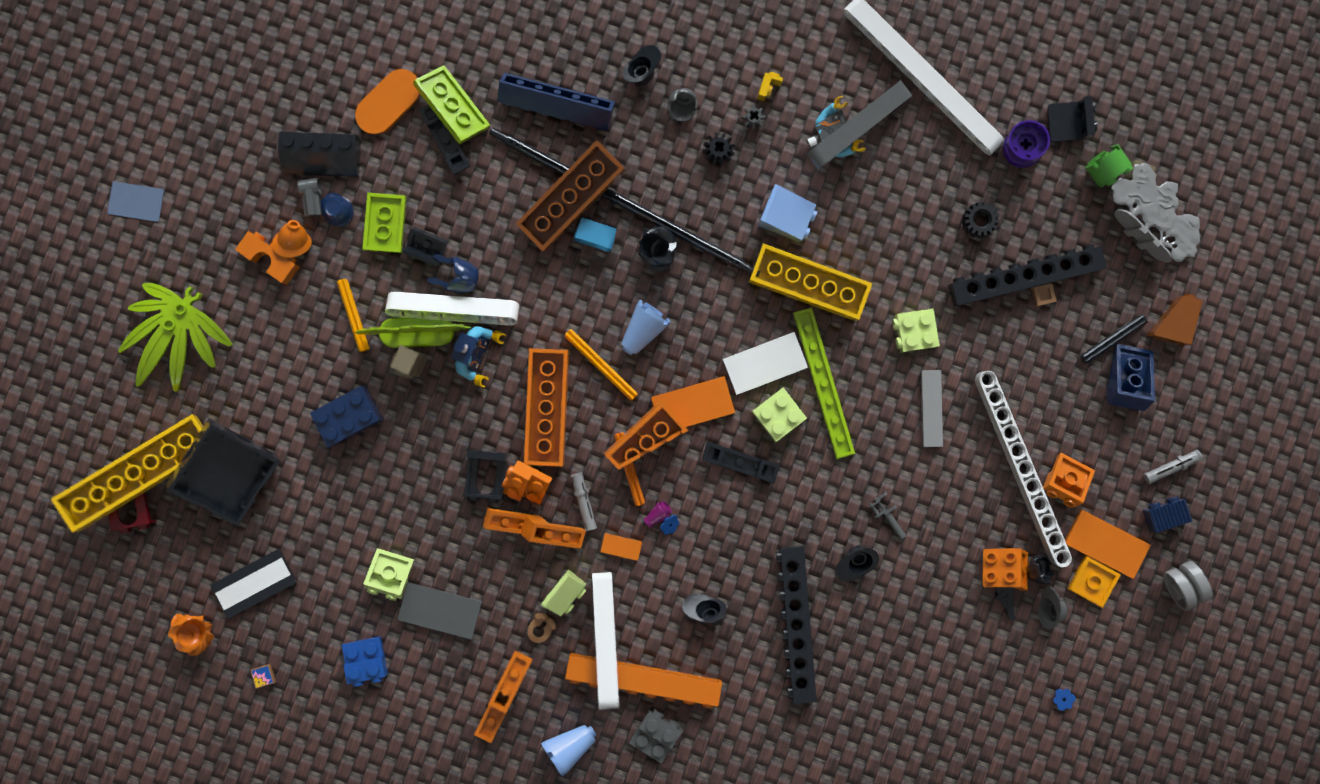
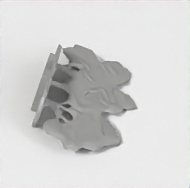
M1149 164L1134 165L1132 172L1133 180L1119 178L1112 186L1114 202L1120 205H1127L1130 210L1128 212L1118 209L1114 212L1115 218L1125 228L1123 232L1128 237L1133 236L1138 241L1136 245L1141 250L1146 249L1154 258L1162 262L1169 263L1172 258L1176 262H1182L1186 257L1194 258L1197 253L1196 245L1200 242V219L1191 214L1179 216L1175 214V209L1179 206L1178 198L1176 197L1178 183L1166 181L1161 186H1157L1156 174ZM1137 203L1136 208L1133 209V204ZM1140 214L1143 217L1145 226L1135 216ZM1150 227H1156L1160 231V240L1149 231ZM1168 237H1175L1176 239L1171 243L1168 240L1165 242V239ZM1166 247L1171 248L1172 252L1170 253Z

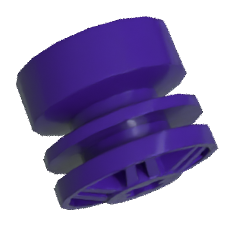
M1021 121L1013 127L1003 143L1004 157L1015 167L1026 168L1034 165L1049 148V132L1044 125L1037 121Z

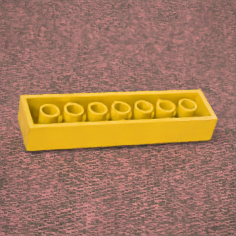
M192 414L52 498V502L72 533L84 530L171 477L203 428L202 423L196 415Z

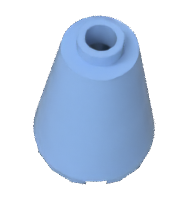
M639 300L621 342L624 346L622 349L630 355L633 353L638 354L671 321L668 318L664 320L662 318L663 313L646 302L643 305L642 300Z
M586 725L548 739L541 743L561 776H564L596 741L594 737L597 735L591 726L587 728Z

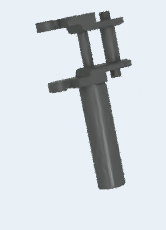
M885 491L882 495L873 499L875 502H870L867 508H871L876 514L875 519H880L881 515L884 514L885 519L901 540L906 537V534L891 514V511L897 508V506L893 505L892 508L885 509L880 502V499L888 494ZM877 503L882 509L881 512H878V510L875 507Z

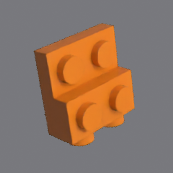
M1060 453L1057 455L1052 471L1047 475L1043 489L1047 491V496L1064 500L1063 503L1068 507H1077L1084 503L1095 470Z
M517 461L514 467H509L501 487L504 488L503 493L512 499L520 502L522 497H525L531 502L540 505L552 478Z

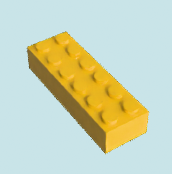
M763 244L749 283L853 321L860 319L873 284ZM757 271H761L759 276L756 277Z

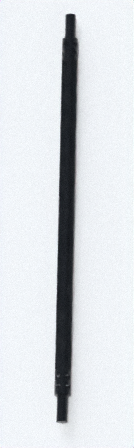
M493 127L489 132L491 136L503 141L506 146L561 175L570 168L525 144V142L514 138L512 135L508 136ZM608 188L601 195L658 227L668 228L675 236L740 271L741 269L752 274L754 267L744 263L745 260L734 256L732 253L719 248ZM757 271L756 277L759 276L761 271Z

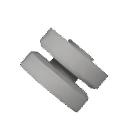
M1192 561L1181 564L1179 570L1173 568L1163 574L1165 585L1171 597L1184 611L1195 608L1197 602L1203 604L1213 598L1211 586L1207 578Z

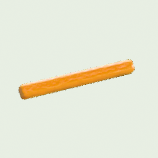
M572 329L565 333V338L629 400L632 401L638 395Z

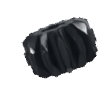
M718 132L714 134L715 139L709 135V142H704L703 144L706 147L703 150V154H709L706 157L707 161L713 158V165L716 164L717 160H719L720 165H723V159L726 162H730L729 156H734L735 154L732 151L735 148V144H729L732 138L725 139V133L722 134V137H719ZM717 145L718 147H723L722 152L720 150L718 152L715 151Z

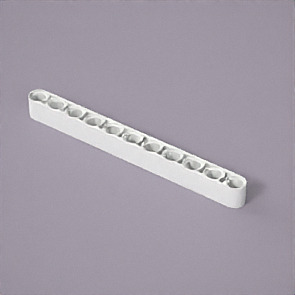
M853 0L843 10L846 17L985 154L992 155L1004 143L1003 136L865 0Z
M991 371L980 372L975 377V384L1047 556L1052 564L1059 567H1067L1072 560L1070 551L997 377ZM983 375H987L989 377V383L987 385L983 384L982 382ZM992 392L997 396V400L994 403L989 398ZM999 410L1004 413V418L1001 421L997 418ZM1007 428L1012 432L1009 438H1006L1004 434ZM1014 446L1019 448V453L1016 456L1012 454ZM1024 463L1026 465V471L1022 474L1019 470V467L1021 464ZM1030 481L1034 484L1032 491L1027 489V484ZM1037 499L1041 501L1039 509H1036L1034 506ZM1047 517L1049 520L1048 525L1043 527L1042 520ZM1052 535H1055L1056 542L1051 545L1049 539ZM1059 553L1063 554V560L1061 562L1057 561V556Z

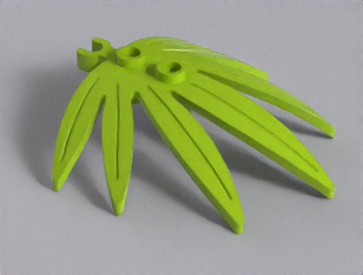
M143 283L142 287L148 294L162 300L140 301L130 305L128 310L135 312L161 310V312L138 325L123 341L118 352L122 353L131 348L160 324L142 353L135 385L140 387L159 363L175 335L170 353V378L173 390L178 392L185 366L187 329L190 331L191 339L197 352L212 368L216 367L215 360L201 328L216 341L230 347L233 344L212 319L192 306L194 302L199 301L202 297V294L199 292L192 297L193 287L186 289L185 297L182 299L163 286Z

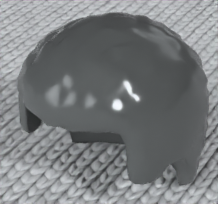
M687 88L674 90L670 94L667 104L668 115L676 121L685 122L691 120L698 106L696 94Z

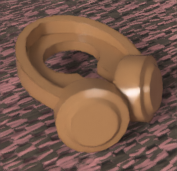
M535 614V619H533L528 627L529 639L535 643L544 642L548 639L551 632L556 629V624L546 614ZM543 621L546 622L544 635L536 637L533 634V629L540 626Z

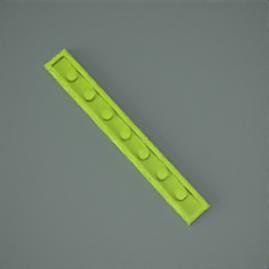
M811 307L794 312V319L835 457L840 459L854 455L855 451L813 309Z

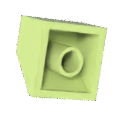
M568 569L541 605L559 616H562L564 612L568 614L574 607L572 602L575 598L580 599L586 592L584 589L586 583Z

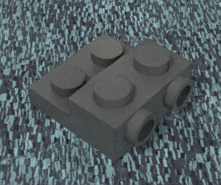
M649 709L629 740V744L662 764L668 752L673 748L681 735L682 729L680 728L681 725L672 719L668 721L663 718L664 714L660 711Z

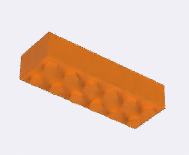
M529 348L524 464L564 466L569 373L568 350Z

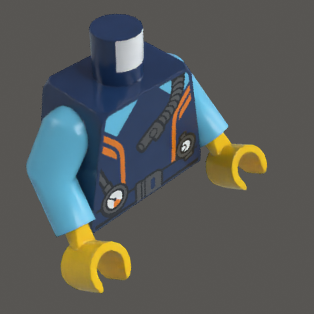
M478 326L469 330L468 333L462 332L454 344V350L451 355V359L455 361L457 373L470 381L474 380V384L477 386L486 387L482 385L481 381L482 379L489 380L488 377L476 375L483 360L490 339L492 338L495 342L503 344L504 342L499 340V337L501 335L506 336V334L499 330L492 332L490 329Z

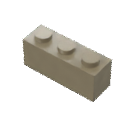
M400 345L390 367L395 369L394 373L402 377L411 379L413 376L419 377L428 360V356Z

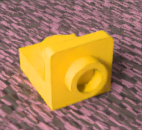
M775 72L765 73L757 99L764 101L766 96L770 97L773 85L770 84L781 86L783 78Z

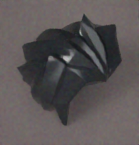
M654 227L649 231H644L642 239L638 242L640 244L638 255L650 266L651 271H655V274L669 271L672 260L675 258V250L678 248L674 234L666 227Z

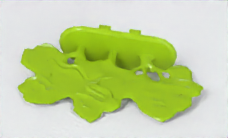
M397 317L385 320L380 328L371 327L357 330L355 333L366 335L379 334L380 340L387 347L399 348L401 345L412 348L446 345L454 337L455 331H465L472 328L457 324L453 325L451 321Z

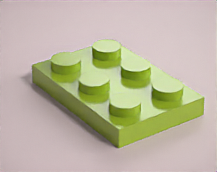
M367 192L363 250L402 253L406 195Z

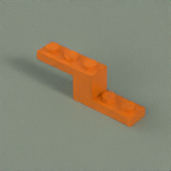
M487 508L483 523L485 529L521 534L529 542L579 549L582 547L586 530L583 528L548 523L538 515Z
M515 650L474 733L475 736L492 743L533 660L532 658Z

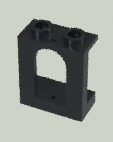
M467 450L468 467L463 496H468V500L479 501V498H487V502L498 503L499 500L504 499V488L501 485L506 478L508 453ZM479 459L497 460L495 487L489 494H483L477 489Z

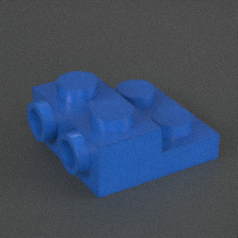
M381 636L342 644L345 660L343 666L347 684L352 683L353 687L363 685L366 680H371L372 683L383 681V677L388 674Z

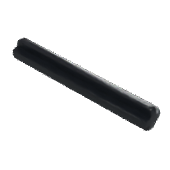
M1143 314L1137 316L1081 354V360L1085 364L1091 362L1147 324V318Z

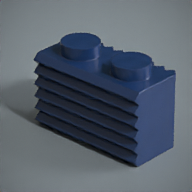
M1174 496L1167 498V502L1163 504L1159 502L1149 504L1148 508L1143 510L1149 531L1159 533L1192 522L1186 500Z

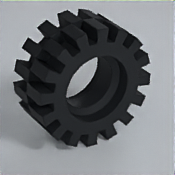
M981 201L968 207L966 212L963 213L964 218L962 219V222H964L963 228L967 229L966 233H971L972 237L977 236V238L986 237L997 229V224L1000 221L998 220L999 214H996L998 210L996 208L993 209V205L991 203L988 205L985 201L983 203ZM976 213H983L987 216V224L984 227H979L974 223Z

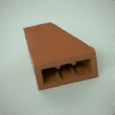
M1184 294V296L1176 297L1148 332L1147 337L1181 346L1192 345L1203 300L1196 299V295Z

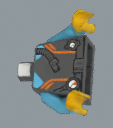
M844 96L836 97L834 103L825 108L816 119V125L813 128L815 135L806 139L810 149L816 147L847 122L842 109L839 110V108H844L848 105V102H845L843 105L839 103L840 99ZM855 140L835 157L843 158L854 154L856 151L864 152L866 148H858L859 143L864 141Z

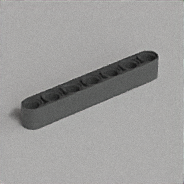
M900 80L806 155L817 169L821 168L909 99L912 94Z

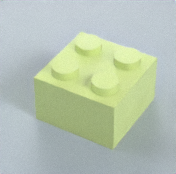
M784 388L778 390L751 411L774 442L780 440L807 419Z

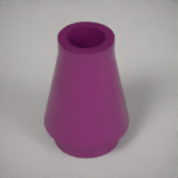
M665 501L657 502L650 513L644 518V522L651 528L665 518L670 517L672 509Z

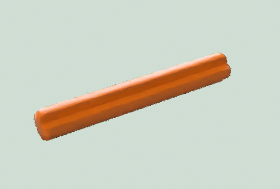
M624 433L615 434V441L622 437ZM631 462L624 466L635 506H641L645 504L634 464Z

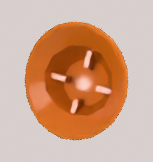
M291 220L275 235L272 241V248L281 257L294 258L307 252L311 247L312 240L298 221Z

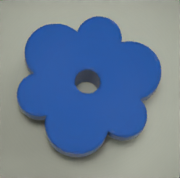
M672 515L670 518H665L660 526V530L665 535L674 533L680 523L678 517Z
M1057 689L1055 691L1056 697L1053 698V702L1057 704V708L1061 711L1066 708L1071 709L1072 703L1076 700L1075 695L1071 694L1069 689Z

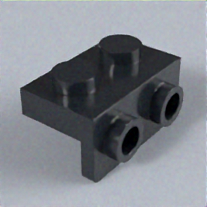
M413 227L402 253L411 259L421 260L428 266L437 267L442 262H439L433 255L445 256L449 241Z

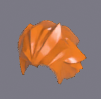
M179 613V615L176 614L172 618L168 636L172 638L173 644L180 652H185L191 656H198L206 650V647L212 644L210 641L215 638L210 632L212 624L204 621V615L190 616L185 614L183 616Z

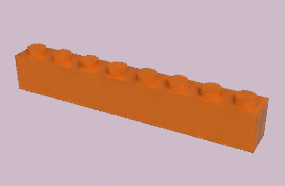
M570 653L565 679H568L573 684L584 682L588 683L590 687L598 688L597 658ZM616 661L618 690L623 689L626 690V693L637 695L638 692L645 693V696L650 698L662 696L667 701L683 700V703L688 705L700 703L706 708L718 707L722 688V681L719 679Z

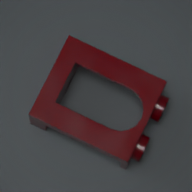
M146 492L134 499L137 519L133 524H124L120 520L118 509L108 514L111 532L119 531V534L132 532L131 528L138 527V530L150 528V524L156 523V520H151Z

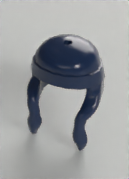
M439 254L433 255L439 262L453 263L456 278L450 284L437 278L427 279L429 283L441 285L445 290L458 294L471 293L475 290L479 280V271L476 266L458 257L445 258Z

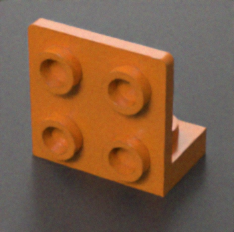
M1022 548L984 549L983 587L1016 588L1020 591H1028V552Z

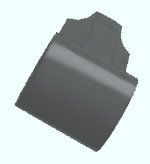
M319 178L299 180L298 190L303 201L304 216L306 218L322 216L320 201L322 188Z

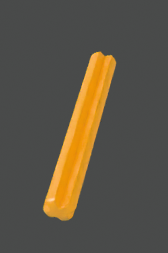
M338 280L337 285L358 351L365 352L369 350V345L365 334L355 333L357 330L363 329L348 280Z

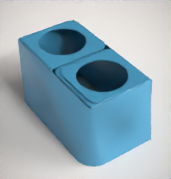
M581 218L574 235V240L588 246L612 252L617 229Z

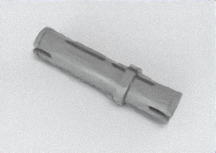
M1194 450L1184 456H1177L1175 460L1144 473V479L1148 484H1152L1177 471L1187 470L1188 466L1203 461V457L1198 450ZM1170 468L1169 470H1167V471H1165V472H1163V473L1158 474L1159 472H1162V471H1164V470Z
M583 473L570 475L575 490L573 493L578 500L585 530L596 529L597 526L588 496L589 490L588 488L586 489Z

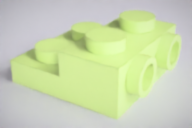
M934 309L894 315L895 319L892 320L893 328L897 330L898 334L896 346L897 349H900L901 353L940 346Z
M377 548L363 584L367 592L373 595H378V593L386 594L385 598L396 601L397 598L402 599L414 559Z

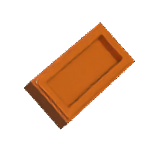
M605 533L601 552L638 561L642 541Z

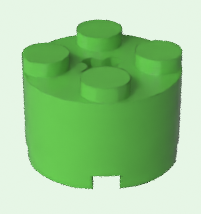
M1118 144L1111 146L1110 149L1112 151L1101 152L1087 163L1088 166H1085V169L1097 186H1111L1118 180L1116 177L1121 174L1124 175L1133 169L1132 163Z

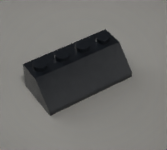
M279 131L278 153L283 174L359 177L361 139L356 134Z

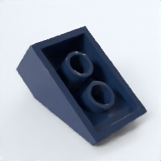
M1116 344L1107 386V404L1145 411L1155 402L1154 353L1145 349Z

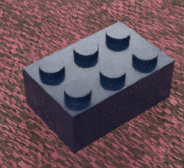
M360 386L310 413L327 447H334L384 420L366 386Z

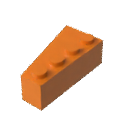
M659 401L603 454L619 470L689 430L663 402Z

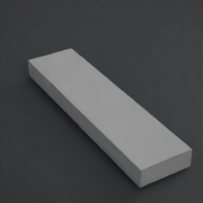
M922 370L923 447H943L941 370Z

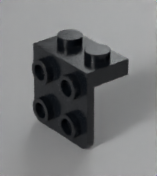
M1092 96L1083 97L1078 102L1048 105L1047 113L1051 142L1088 140L1095 135L1097 131V122L1094 121L1096 107L1092 101Z

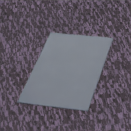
M113 181L107 214L159 222L164 189Z

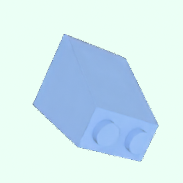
M775 184L758 226L801 243L803 239H807L810 229L807 228L809 222H813L816 217L817 211L814 210L816 204Z

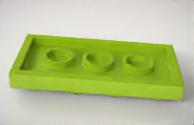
M444 65L414 80L413 85L459 144L490 127L488 121Z

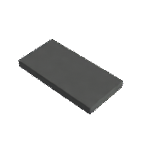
M408 582L398 620L472 640L482 601Z

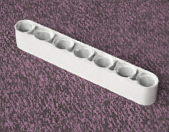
M390 292L387 298L385 313L391 317L510 326L517 324L519 304L511 300Z
M612 572L592 573L599 709L619 708Z

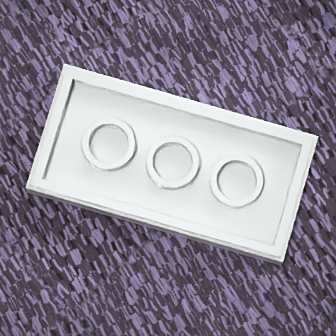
M794 332L723 359L736 395L808 368Z

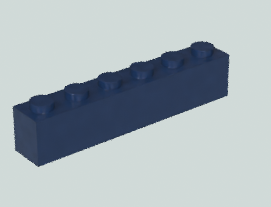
M504 73L499 81L497 102L507 106L519 107L526 111H534L542 115L557 117L561 120H569L580 125L592 126L599 130L608 131L615 101Z

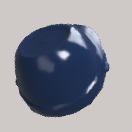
M329 193L321 200L322 215L327 224L343 227L353 219L354 208L350 200L337 193Z

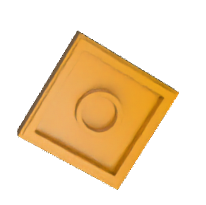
M1085 555L1067 589L1103 608L1121 574Z

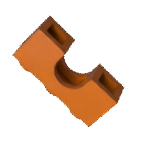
M248 231L235 250L255 263L263 255H269L271 265L266 272L279 282L287 285L300 268L295 263L297 260L277 255L273 251L272 243L270 245L264 241L266 238L257 231L255 234Z

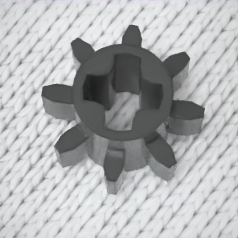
M755 105L750 110L745 108L747 115H742L741 118L746 120L745 127L749 125L752 127V130L757 125L762 127L763 124L760 120H765L766 118L765 115H761L763 108L757 109ZM757 115V119H750V116Z

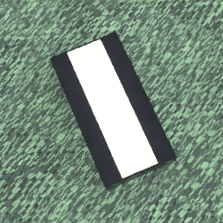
M279 548L210 586L227 619L297 583V580Z

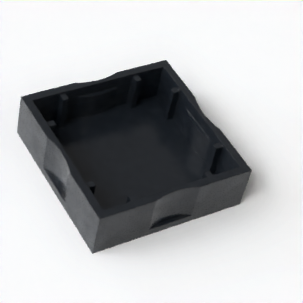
M209 418L166 483L167 491L193 504L203 506L214 515L239 526L252 506L256 494L266 484L279 464L280 459L277 454Z

